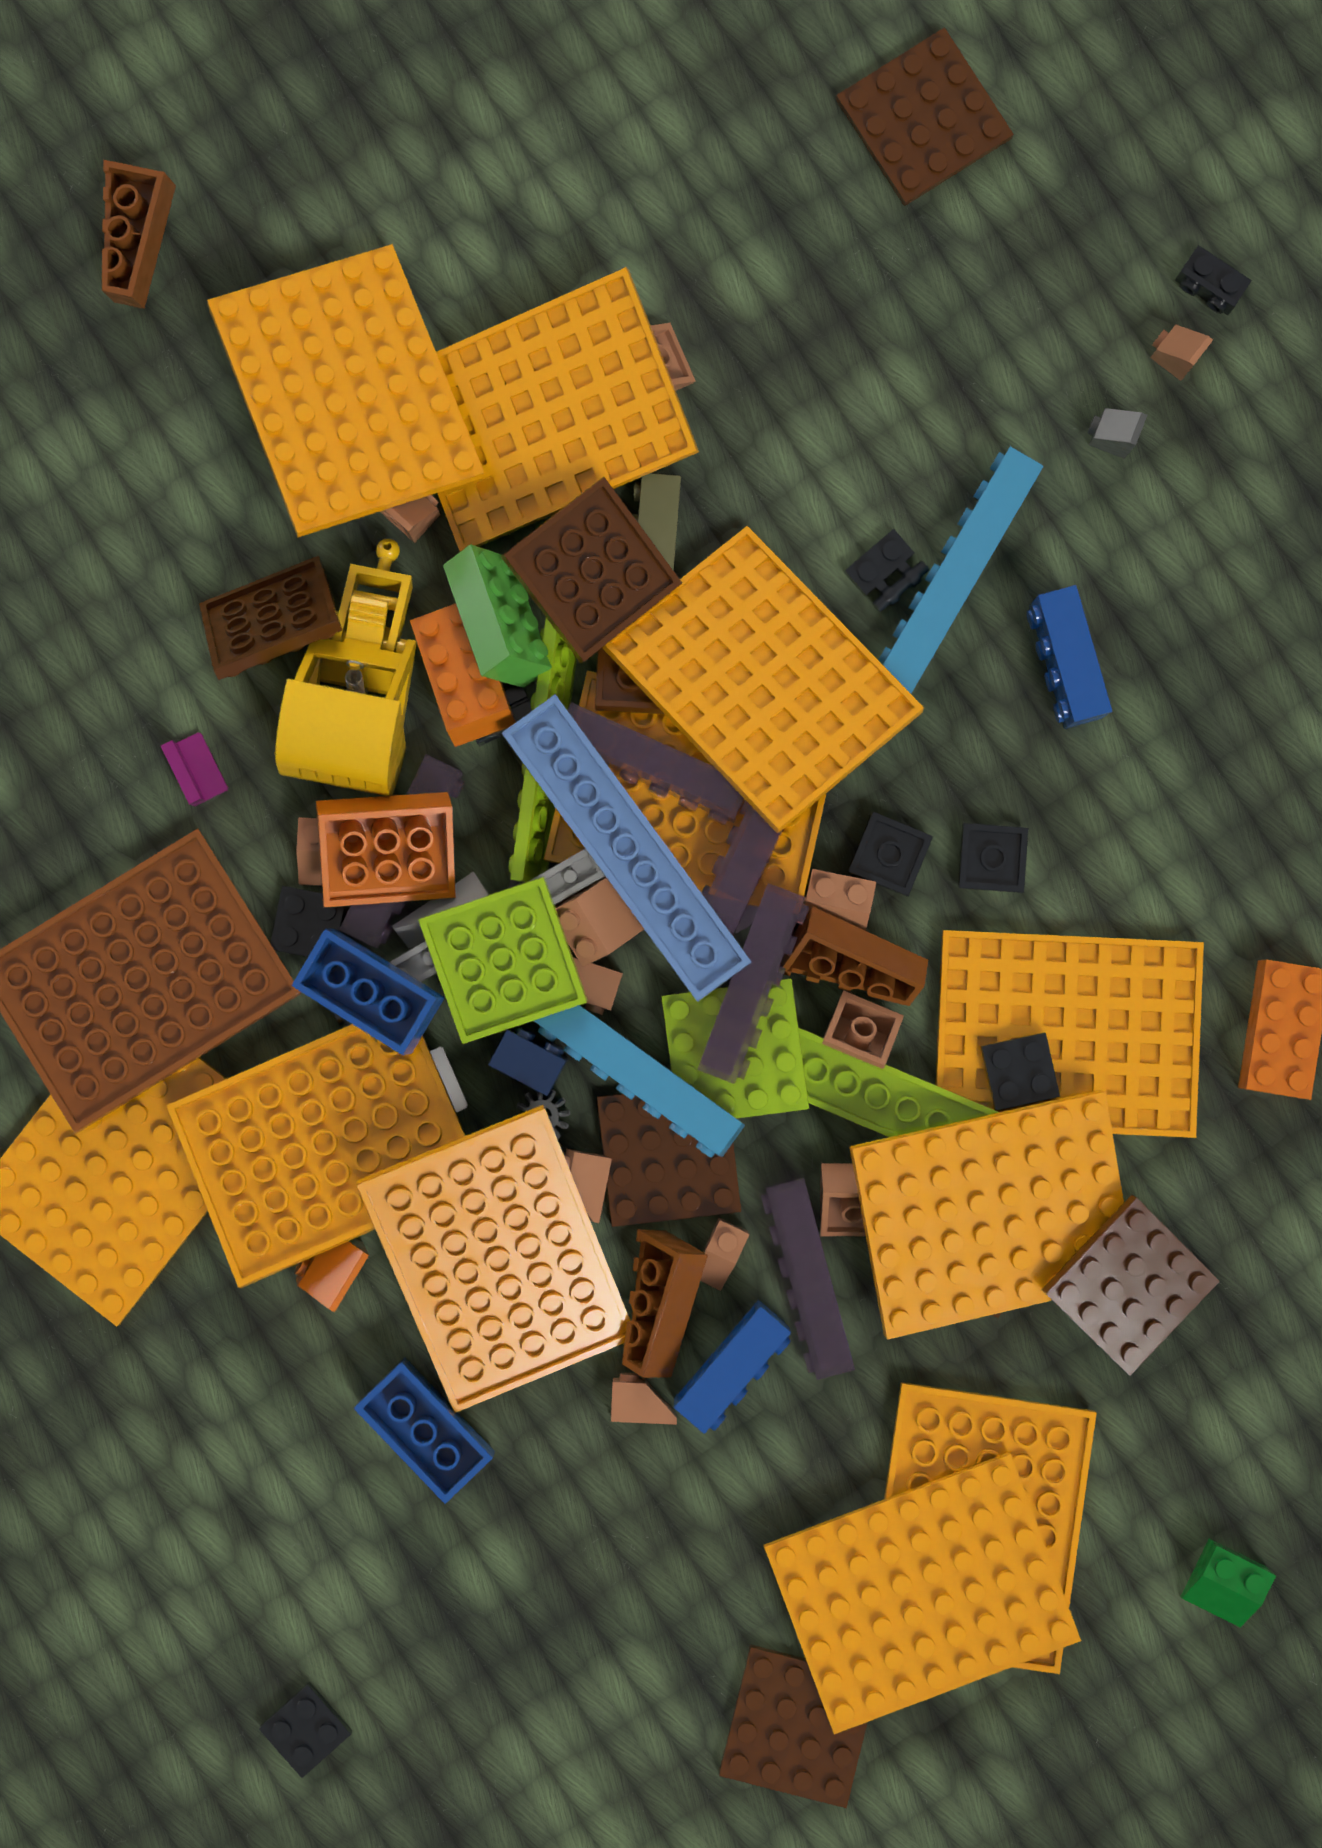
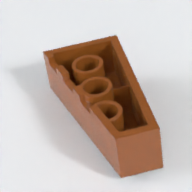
M103 160V171L105 172V187H103L105 219H103L102 232L104 233L102 291L114 303L144 309L176 185L165 172Z
M812 906L784 946L779 974L790 976L791 972L805 975L807 981L819 983L821 979L839 984L838 988L842 990L861 989L867 991L870 997L910 1006L925 986L928 959Z
M637 1229L636 1241L641 1242L639 1257H634L633 1271H637L635 1291H630L629 1304H631L633 1314L632 1320L627 1321L622 1365L643 1378L672 1377L708 1255L666 1230Z

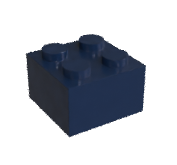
M522 1026L517 1027L516 1030L513 1028L507 1029L489 1065L548 1096L569 1059L563 1055L564 1049L550 1041L546 1042L545 1045L534 1040L536 1034Z

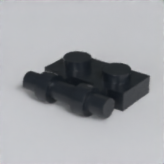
M892 529L848 567L844 573L865 597L874 589L877 590L881 596L872 604L879 612H882L889 605L894 606L900 600L899 596L911 586L916 587L922 581L921 577L929 571V568L923 561H920L913 568L906 563L915 552L895 529ZM897 570L903 577L890 587L884 580Z

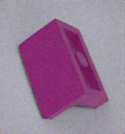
M198 732L177 743L171 740L161 745L189 805L195 807L228 790L220 769L201 733Z

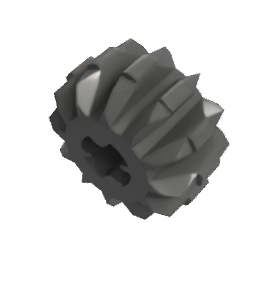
M553 1089L547 1099H544V1094L537 1091L538 1100L536 1101L531 1093H526L525 1098L531 1105L527 1106L519 1102L517 1108L528 1111L544 1105L545 1110L548 1108L551 1111L552 1115L548 1117L551 1119V1125L557 1139H559L561 1134L555 1126L558 1125L564 1129H567L569 1126L567 1122L559 1120L560 1117H566L571 1114L570 1110L559 1111L558 1107L566 1102V1099L563 1097L556 1103L552 1102L556 1095V1091Z

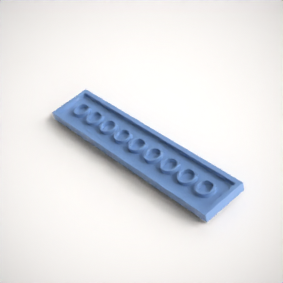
M556 694L502 732L506 741L697 1002L751 963V960Z

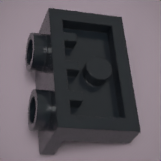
M1199 245L1175 279L1185 293L1191 296L1198 295L1207 301L1206 305L1211 310L1219 314L1225 313L1226 315H1229L1252 281Z

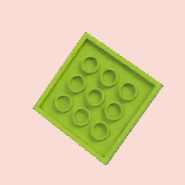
M545 876L418 919L462 1044L588 1002Z
M792 979L718 988L698 1002L690 992L662 996L671 1071L736 1119L809 1109Z

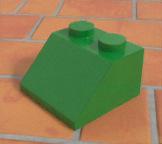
M1208 1539L1183 1590L1181 1598L1241 1628L1262 1606L1276 1575L1268 1567Z

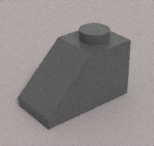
M1105 408L1100 417L1094 415L1087 432V434L1092 435L1089 445L1125 459L1137 444L1147 414Z

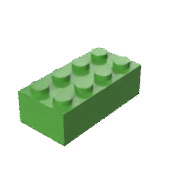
M470 544L446 562L443 567L480 674L483 677L525 688L536 680L538 675L552 668L547 657L548 649L543 643L538 630V621L533 615L528 602V593L503 561L501 554Z

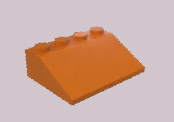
M448 792L316 801L324 907L456 898L453 816Z

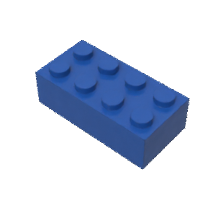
M1074 585L1038 595L1029 605L1030 610L1027 611V619L1030 628L1037 631L1039 641L1035 643L1040 661L1045 660L1048 672L1044 673L1049 692L1054 691L1057 703L1053 704V709L1057 722H1063L1064 729L1104 718L1112 712V708L1077 586Z
M324 929L291 985L401 1055L412 1054L445 998L336 929Z
M758 1300L675 1396L674 1408L703 1434L709 1428L715 1431L726 1418L724 1414L725 1409L731 1403L736 1406L748 1392L746 1389L748 1382L752 1378L758 1380L769 1367L767 1360L775 1352L777 1355H780L791 1342L789 1339L791 1333L789 1326Z
M406 1358L396 1365L354 1407L356 1412L444 1504L494 1457L495 1451L458 1412L454 1413L452 1406Z

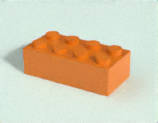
M456 603L410 620L446 731L455 747L509 728L516 723L502 682L481 676Z
M1258 960L1238 1084L1239 1089L1311 1100L1322 1034L1321 968L1272 960Z

